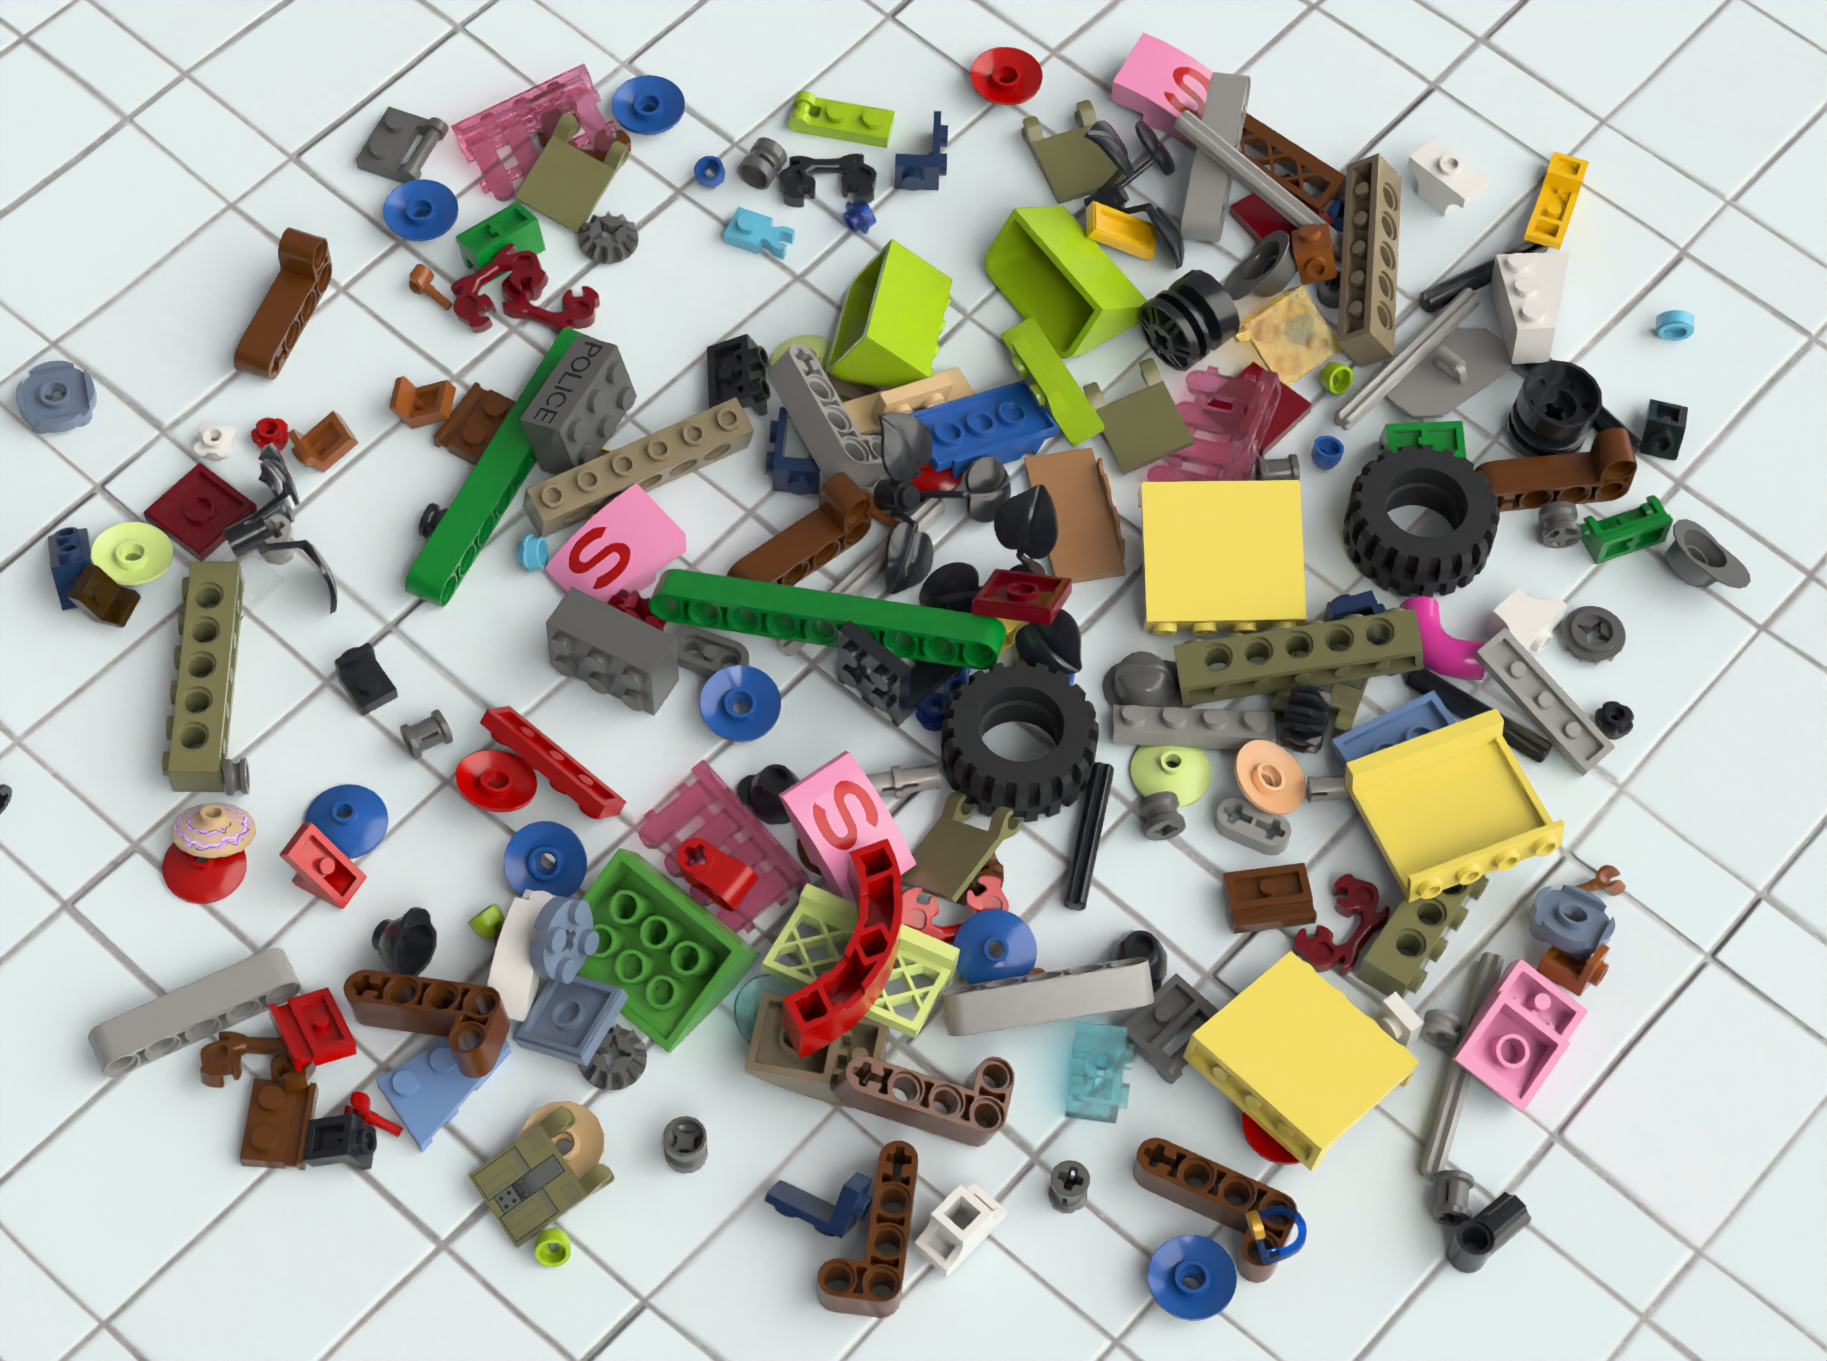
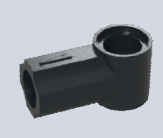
M1504 1192L1474 1218L1463 1221L1457 1228L1447 1250L1448 1260L1452 1266L1464 1273H1474L1480 1270L1491 1255L1530 1223L1531 1217L1528 1214L1526 1205L1516 1195ZM1463 1241L1474 1243L1479 1248V1251L1469 1249Z

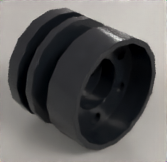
M1202 270L1189 271L1168 287V290H1162L1154 298L1145 302L1139 308L1138 314L1140 328L1148 345L1166 365L1177 371H1187L1193 367L1198 361L1204 359L1210 353V350L1218 349L1238 334L1240 327L1238 311L1231 296L1212 275Z
M1547 361L1539 363L1528 372L1506 419L1507 434L1513 446L1526 457L1579 453L1602 406V391L1596 379L1584 368L1566 361Z

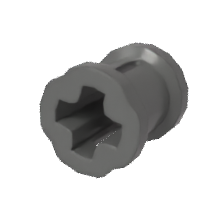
M1289 454L1284 459L1265 460L1264 456H1257L1255 459V481L1300 480V467L1296 454Z
M438 709L432 711L430 717L414 725L404 724L400 726L402 738L414 759L422 757L423 751L442 742L445 744L453 742V736L447 721Z
M1067 1160L1060 1162L1051 1173L1048 1198L1056 1210L1071 1214L1083 1208L1087 1201L1090 1175L1086 1167L1077 1161ZM1067 1183L1074 1185L1071 1191L1064 1189Z
M1443 1170L1436 1173L1434 1183L1438 1187L1437 1206L1432 1210L1433 1220L1440 1224L1459 1226L1463 1221L1472 1219V1213L1468 1209L1469 1190L1474 1186L1473 1176L1459 1170Z

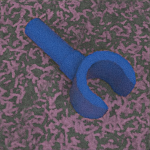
M961 667L957 677L947 681L945 685V697L947 700H949L950 692L961 683L965 682L968 684L967 681L971 668Z

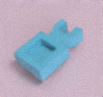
M741 207L737 208L724 232V243L755 254H759L761 248H765L772 255L784 259L787 254V245L778 242L786 241L792 244L795 239V229L785 226L773 227V218Z

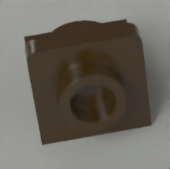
M87 563L70 591L68 598L94 622L123 628L132 615L141 595L136 590L119 586L99 566Z

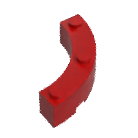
M888 838L849 852L847 880L855 898L858 921L852 937L844 950V955L829 973L826 971L809 985L783 997L782 1025L799 1059L822 1049L851 1029L870 1010L890 978L900 942L903 896L901 873Z

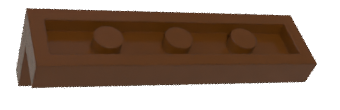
M1246 113L1240 141V153L1304 205L1318 214L1323 211L1331 199L1336 201L1345 196V175ZM1244 145H1249L1266 157L1251 158L1246 154ZM1277 163L1295 176L1282 178L1275 173L1274 164ZM1270 164V169H1268L1264 165ZM1304 182L1323 193L1318 200L1305 192ZM1298 183H1299L1300 188L1296 187V186L1293 185V184H1298Z

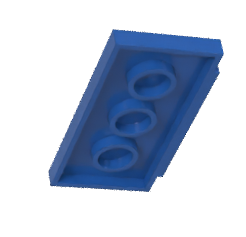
M1024 380L908 414L921 420L929 429L933 448L932 456L928 461L935 472L952 467V477L954 479L960 473L967 471L971 463L980 457H992L1001 461L1002 464L1019 460L1029 451L1036 455L1045 439L1057 436L1060 429L1044 406H1038Z

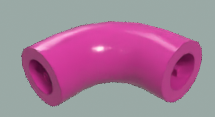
M1417 596L1408 598L1400 604L1399 608L1404 610L1415 608L1423 646L1424 666L1439 675L1464 680L1483 679L1485 669L1473 655L1485 645L1484 641L1461 640L1448 635L1441 626L1439 603L1435 599Z

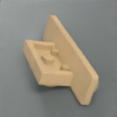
M953 368L893 389L888 388L843 402V405L860 435H868L881 431L878 417L880 414H909L975 395L961 370Z

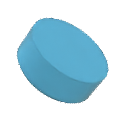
M1669 310L1656 317V334L1665 340H1684L1694 333V316L1687 311Z

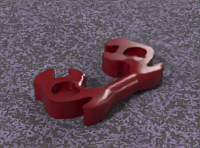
M509 243L497 252L492 261L477 272L457 280L451 286V290L457 296L453 309L459 320L470 326L474 333L484 332L493 326L490 318L484 315L487 311L495 313L497 311L496 307L488 295H478L483 285L501 272L512 271L509 274V279L519 293H523V285L530 282L534 293H539L543 290L549 278L546 272L543 271L541 263L534 252L528 250L517 252L514 244Z
M509 276L502 282V294L506 301L502 304L503 312L506 316L514 319H529L549 326L558 334L565 327L570 329L590 327L595 321L596 309L600 306L598 293L593 288L582 286V296L574 297L572 290H567L562 297L563 311L551 312L534 306L528 301H537L543 291L534 293L530 286L531 282L523 285V293H519L513 287Z
M1345 874L1340 877L1334 884L1332 895L1338 896L1343 894L1346 896V899H1336L1334 909L1346 918H1350L1355 914L1360 915V924L1349 939L1340 945L1333 943V933L1325 926L1317 925L1314 933L1315 937L1312 939H1308L1306 929L1301 928L1294 940L1293 953L1309 963L1315 972H1325L1343 963L1340 975L1344 976L1349 973L1356 965L1361 949L1373 933L1384 927L1390 913L1388 906L1381 912H1376L1379 891L1374 884L1356 879L1352 874Z

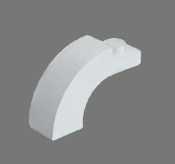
M526 889L521 898L515 897L497 942L487 986L495 988L499 992L508 1017L522 1022L525 1021L536 1001L540 977L533 970L529 952L530 942L537 944L540 930L534 928L535 921L545 904L552 898L557 897L546 891Z

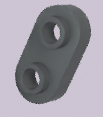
M696 627L682 629L674 636L677 638L678 665L684 669L710 678L717 671L726 668L723 665L727 663L749 666L748 650L737 641ZM690 650H696L699 652L696 655L686 654Z

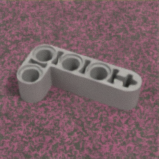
M792 344L768 371V377L814 461L826 480L837 473L844 472L859 487L873 486L886 473L881 458V436L860 435L814 353L802 344Z

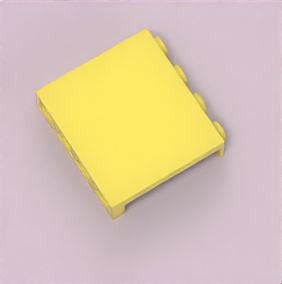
M1300 480L1141 482L1138 490V508H1141L1145 606L1143 631L1153 630V635L1171 636L1177 634V630H1193L1194 635L1207 636L1216 634L1217 630L1232 629V633H1242L1245 635L1256 633V629H1267L1274 626L1290 628L1304 624L1306 621Z
M1497 708L1346 763L1345 787L1408 902L1420 898L1431 899L1439 895L1444 889L1458 884H1471L1482 875L1498 869L1500 871L1509 870L1522 860L1536 855L1539 857L1549 855L1561 846L1565 824L1562 819L1553 822L1502 736L1504 720Z
M1289 951L1191 1035L1183 1055L1187 1062L1310 1171L1323 1161L1331 1145L1399 1084L1405 1087L1419 1063L1404 1045L1397 1043L1379 1027L1374 1019L1362 1013L1347 1000L1340 990L1332 987L1315 972L1309 963L1302 961L1292 951Z

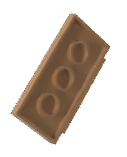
M1092 447L1026 457L1023 463L1029 488L1043 484L1048 490L1055 506L1058 520V538L1054 549L1047 555L1052 575L1072 579V584L1125 575L1123 562L1125 539L1121 535L1120 521L1116 506L1112 502L1108 477L1103 470V459L1098 458L1096 463Z

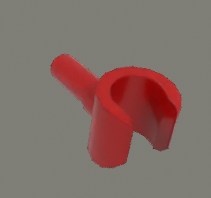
M359 1091L351 1094L350 1104L352 1107L345 1105L344 1115L355 1114L372 1126L375 1125L399 1137L403 1128L370 1110L371 1101L367 1094Z

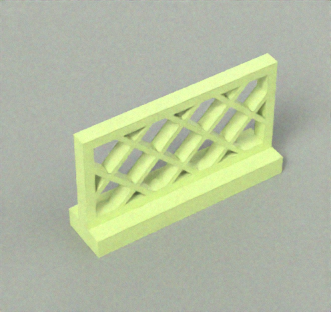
M807 883L800 894L798 906L763 960L761 971L802 989L817 979L816 972L833 969L843 956H839L834 943L839 941L849 942L858 921L856 904ZM802 922L818 929L821 935L801 939L797 927ZM901 924L900 942L895 961L897 968L892 970L888 981L902 978L908 992L888 996L884 988L879 999L875 1001L864 1016L916 1038L946 985L949 986L955 975L960 949ZM825 945L831 958L810 962L805 949ZM797 951L803 965L789 968L776 961L780 955ZM921 974L935 980L933 986L916 989L910 976ZM912 1002L917 1014L914 1020L910 1021L896 1015L892 1006Z

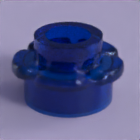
M861 198L853 203L848 201L845 204L847 211L843 213V218L847 226L853 232L860 230L863 234H867L869 228L876 224L875 215L869 205Z
M935 692L930 696L924 695L917 701L915 706L918 710L916 718L925 729L930 731L942 730L948 697L942 693ZM937 708L939 711L932 712L931 709Z

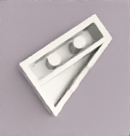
M1570 252L1496 255L1490 291L1511 364L1543 363L1550 360Z

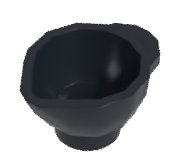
M772 764L765 767L757 775H748L743 778L737 786V797L741 805L749 808L756 819L769 825L786 824L791 822L779 794L799 782L800 779L787 767L780 764Z
M413 907L403 917L396 920L385 919L380 922L373 932L372 945L375 950L379 951L381 958L392 973L418 976L432 960L437 947V932L431 923V915L422 907Z
M1130 930L1122 934L1109 953L1108 962L1137 957L1147 958L1153 992L1155 993L1161 988L1162 980L1167 975V953L1160 941L1151 933L1143 930Z

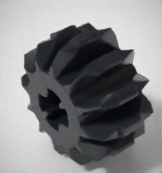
M1296 685L1291 690L1281 729L1280 741L1283 747L1303 754H1316L1321 749L1332 707L1330 692L1311 685Z

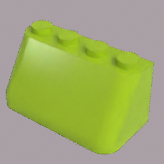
M1064 206L1014 208L987 250L984 258V267L988 277L1025 320L1030 317L1036 320L1059 357L1063 359L1079 357L1138 325L1139 308L1147 302L1145 297L1094 240L1087 238L1085 229Z
M891 239L865 265L849 285L825 371L839 381L890 389L932 377L934 370L931 369L933 359L940 349V345L937 342L946 324L943 317L952 299L949 296L953 279L894 239Z

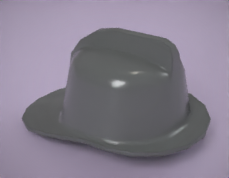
M1277 230L1266 236L1253 250L1251 255L1226 279L1223 287L1233 301L1240 300L1251 292L1261 297H1271L1287 287L1298 271L1293 253L1288 249L1289 235L1285 231Z
M1688 519L1678 520L1674 524L1673 535L1675 540L1666 551L1665 559L1683 581L1695 587H1708L1715 582L1738 589L1748 586L1751 579L1746 567L1733 554L1720 545L1704 527Z
M1139 651L1129 654L1121 662L1111 667L1104 677L1102 686L1104 696L1112 707L1113 705L1192 708L1194 706L1182 705L1176 662L1162 660L1150 652Z

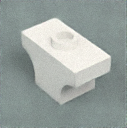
M1435 137L1409 157L1407 166L1413 171L1418 180L1417 196L1443 216L1447 215L1456 206L1463 209L1488 187L1489 179Z
M1517 588L1492 611L1486 632L1494 637L1506 627L1529 653L1533 650L1539 653L1550 642L1553 636L1552 633L1561 625L1567 604L1556 595L1549 599L1539 600L1530 597L1520 588Z
M975 1182L967 1189L960 1184L930 1214V1221L923 1233L914 1242V1249L947 1277L1006 1218L1007 1210Z

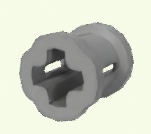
M274 514L265 520L272 537L265 540L267 544L294 541L291 537L292 527L290 521L285 516ZM296 548L268 551L262 554V558L267 563L282 565L293 559Z

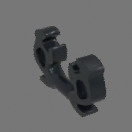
M854 153L831 159H813L799 155L789 158V167L780 173V190L784 195V204L790 207H803L805 194L814 199L816 196V181L812 175L825 173H840L844 175L841 179L842 196L847 198L849 193H854L855 205H866L874 200L877 174L873 167L864 164L863 154Z

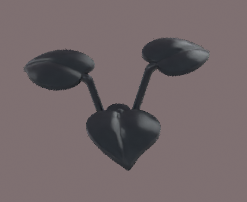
M1103 120L1094 123L1087 130L1084 137L1096 143L1118 169L1104 185L1084 199L1085 207L1092 201H1095L1126 214L1147 212L1151 222L1170 249L1176 263V270L1179 269L1184 260V242L1180 232L1161 207L1155 208L1151 203L1125 208V203L1129 201V197L1124 188L1155 162L1165 175L1169 176L1175 172V164L1169 151L1144 121H1138L1135 124V130L1141 143L1149 152L1150 157L1134 171L1127 157V149L1113 127ZM1122 174L1126 176L1120 183L1116 182Z
M883 413L878 415L881 426V458L884 470L890 478L889 480L885 479L877 483L873 492V499L877 508L882 511H891L892 518H898L903 521L896 523L891 529L885 551L887 593L896 594L923 581L932 568L934 556L933 544L929 535L924 532H917L918 523L904 514V512H910L917 507L920 498H968V516L976 522H992L999 507L1011 497V484L1009 483L1010 477L1000 461L992 457H980L974 460L967 469L965 476L967 491H919L909 480L921 474L919 466L926 464L932 456V438L929 429L921 420L911 415Z
M269 443L264 446L258 458L263 461L260 463L262 472L258 480L266 484L275 497L253 515L224 528L223 532L237 558L255 549H258L260 555L268 551L302 549L319 567L329 586L330 614L336 611L338 602L336 582L329 566L316 547L310 544L308 540L267 544L265 541L272 537L265 520L282 509L291 524L295 521L287 497L291 496L295 506L300 504L294 481L280 452L273 443ZM273 471L278 475V477L282 481L283 490L281 489L280 483L275 474L273 473Z
M1038 484L1025 492L1009 498L999 507L994 518V530L1001 545L1010 550H1017L1016 557L1022 562L1010 570L1046 575L1042 565L1033 559H1043L1054 549L1058 538V520L1055 506L1048 490L1043 484ZM952 562L941 566L931 573L923 583L919 594L920 605L972 613V601L983 587L979 586L978 571L974 566L964 562ZM1061 609L1051 625L1029 622V624L1017 631L1015 635L1017 651L1023 661L1029 666L1036 667V663L1049 666L1048 671L1053 674L1061 671L1065 675L1075 674L1082 670L1080 630L1075 619L1065 610Z

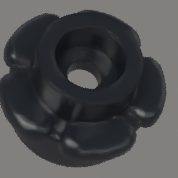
M1617 701L1605 702L1602 708L1597 709L1595 712L1596 726L1608 739H1620L1629 734L1634 727L1632 723L1634 720L1632 710ZM1616 716L1618 718V721L1613 720L1611 717Z

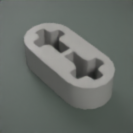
M1237 797L1227 798L1218 805L1214 823L1219 834L1225 838L1270 856L1278 855L1288 847L1291 826L1283 816L1264 812L1251 802ZM1233 813H1238L1240 820H1237L1235 824L1227 821L1228 817H1231ZM1271 829L1278 831V835L1273 840L1265 838L1266 833H1269Z

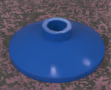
M645 75L632 78L624 82L615 91L612 98V112L616 121L625 129L637 134L653 135L665 132L673 128L681 120L685 111V99L680 88L672 81L659 76Z
M426 179L412 180L399 185L387 196L383 206L384 220L388 228L397 236L411 241H427L442 236L455 224L459 211L457 199L447 186Z
M734 665L717 671L707 680L700 696V711L705 724L719 737L733 742H749L764 736L774 727L781 711V696L775 682L765 672L751 666ZM737 704H742L748 710L744 714H737L733 711V707Z
M345 784L332 787L317 796L307 810L305 823L312 822L349 859H353L371 852L383 840L388 829V812L382 799L372 790L360 785ZM352 812L347 818L338 817L341 813Z
M538 821L524 826L511 838L504 854V871L509 884L521 897L525 890L528 889L532 891H546L554 896L567 898L579 889L585 878L587 855L581 840L571 829L557 822ZM548 853L555 858L554 867L547 868L543 866L541 862L543 854Z
M990 909L974 914L961 925L953 943L954 947L960 949L956 969L968 985L1024 976L1034 968L1036 963L1037 945L1031 929L1020 917L1004 910ZM993 942L1000 943L1004 949L1003 955L992 957L988 952L989 944Z
M1182 1235L1166 1241L1156 1250L1149 1264L1148 1285L1154 1300L1167 1313L1183 1320L1200 1321L1219 1314L1228 1306L1236 1289L1237 1274L1230 1255L1218 1243L1203 1236ZM1193 1278L1198 1282L1199 1286L1195 1289L1186 1288L1183 1280Z

